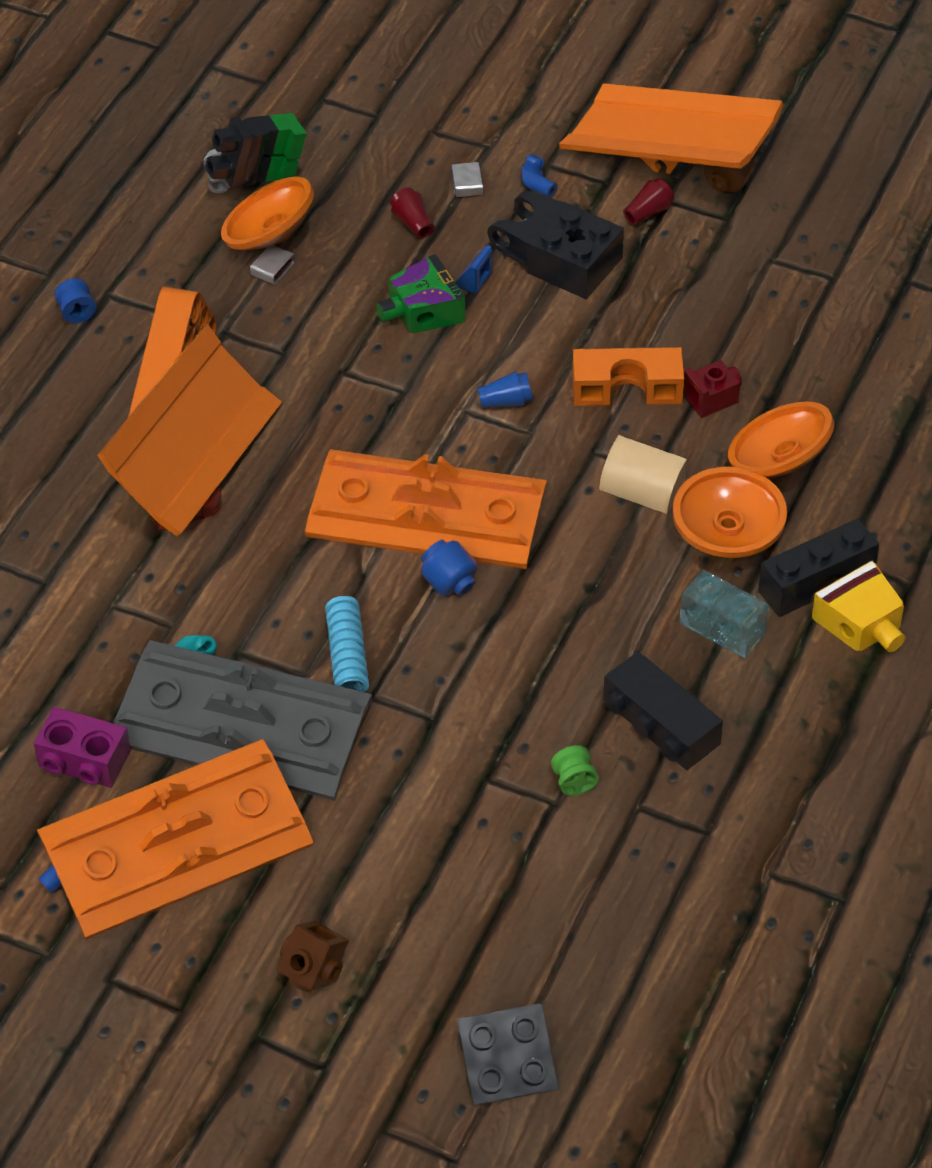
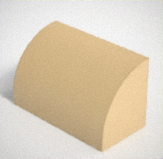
M618 435L604 464L599 490L668 514L678 489L686 480L687 459Z

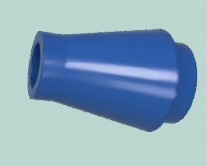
M517 371L488 385L478 387L483 409L488 407L525 406V402L533 401L527 372L517 374Z

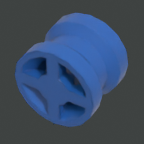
M79 278L68 279L60 283L54 293L55 300L60 306L63 318L67 322L81 323L93 316L96 310V303L90 295V289L84 280Z

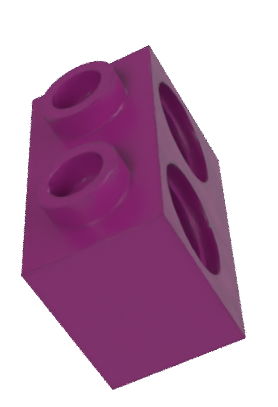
M55 706L52 708L34 741L38 767H42L53 774L62 773L79 778L87 784H100L112 788L131 752L127 727Z

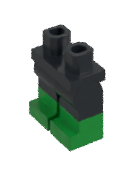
M293 113L249 117L241 120L240 117L230 118L228 128L214 129L212 137L213 146L217 152H221V156L207 157L205 169L211 179H225L231 188H240L241 185L250 186L256 182H271L287 177H295L299 164L297 159L301 157L307 133Z

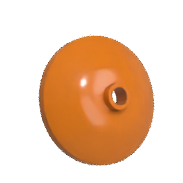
M295 176L274 181L258 189L238 204L228 215L221 229L223 241L232 249L248 251L270 247L287 240L300 226L311 208L314 197L312 185L306 178Z
M795 402L774 408L758 416L739 431L728 449L729 462L732 467L748 469L766 478L793 473L811 462L826 447L834 430L833 416L826 406L817 402Z
M716 467L701 471L681 485L673 501V520L679 534L696 549L713 556L739 558L764 551L778 540L786 524L787 506L780 490L766 477L744 468Z

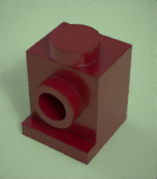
M722 360L695 371L688 368L684 370L683 396L697 414L704 418L739 403L742 378L736 367L731 366L728 368Z

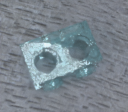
M702 570L682 593L680 624L746 658L766 634L769 604Z

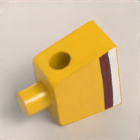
M873 561L840 578L814 595L812 619L855 651H863L879 642L891 653L899 649L906 639V636L899 630L904 610L903 602Z

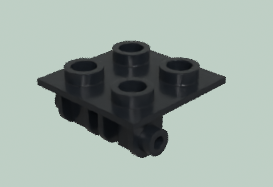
M542 1003L457 1019L459 1046L464 1054L473 1106L559 1089Z

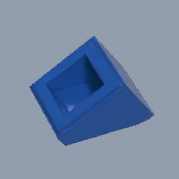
M486 245L455 281L460 289L476 294L492 273L491 246Z

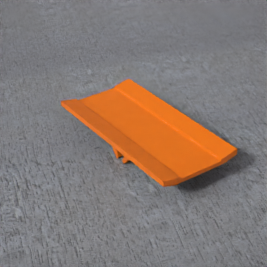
M603 83L594 100V104L571 134H568L558 144L560 149L639 157L656 173L662 168L658 160L666 164L667 174H671L679 162L741 169L750 162L777 122L783 108V102L781 100Z
M207 323L97 456L106 470L161 526L174 535L179 536L282 401L265 387H261L221 345V341Z
M330 449L308 515L305 537L424 554L430 546L443 539L446 542L453 540L459 542L476 562L527 569L535 528L547 487V480L453 467L442 456L438 457L437 464L428 463L429 455L424 454L416 461Z
M264 739L37 829V833L58 875L85 940L304 850L314 844L299 808Z

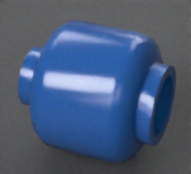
M443 539L430 546L421 557L423 561L421 567L422 576L441 596L447 597L455 593L459 597L463 596L476 583L473 577L477 572V562L457 541L446 542Z

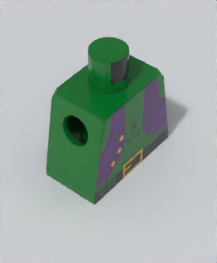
M434 254L392 275L389 279V298L377 302L376 310L383 323L400 317L409 332L419 333L465 322V296L437 255Z

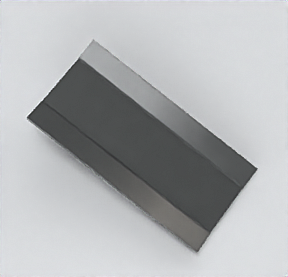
M149 640L140 657L114 724L127 727L131 749L192 765H199L264 739L289 789L335 801L360 725L371 703L372 694Z

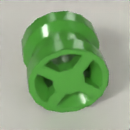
M581 745L566 747L556 753L551 760L553 772L560 776L558 784L563 794L568 796L584 794L595 787L599 781L597 770L594 766L590 765L591 756L586 747Z

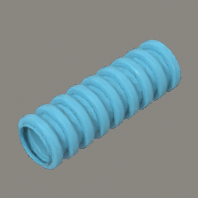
M338 596L328 601L325 606L334 685L366 692L369 688L359 602L350 596Z

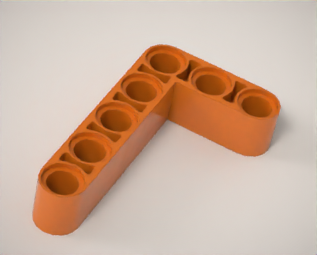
M167 286L162 287L158 296L129 416L204 325L208 323L213 332H216V317L200 292Z

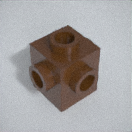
M315 920L295 926L293 933L285 939L281 946L280 956L282 958L277 971L289 977L288 982L292 986L303 991H312L328 986L336 981L342 971L343 962H341V958L349 940Z

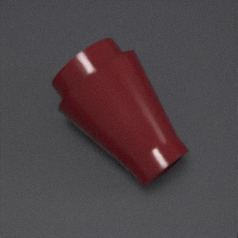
M660 178L654 181L649 180L632 202L623 209V214L629 223L636 226L640 222L669 209L671 202L674 200V193L664 180Z
M407 187L393 195L390 200L392 214L413 231L417 238L423 239L428 237L434 231L435 226L430 220L421 194Z

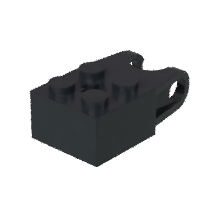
M521 192L514 199V211L522 221L496 220L488 227L487 231L492 245L501 253L525 266L528 274L586 300L623 258V227L566 202L534 192ZM523 202L530 204L534 212L527 210ZM497 231L506 235L509 238L510 242H506L502 238H500Z

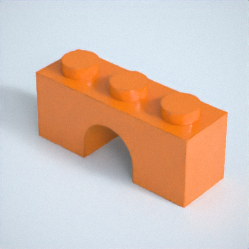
M682 347L573 349L572 380L574 406L610 405V392L621 384H633L640 387L645 393L646 405L682 404L684 388Z

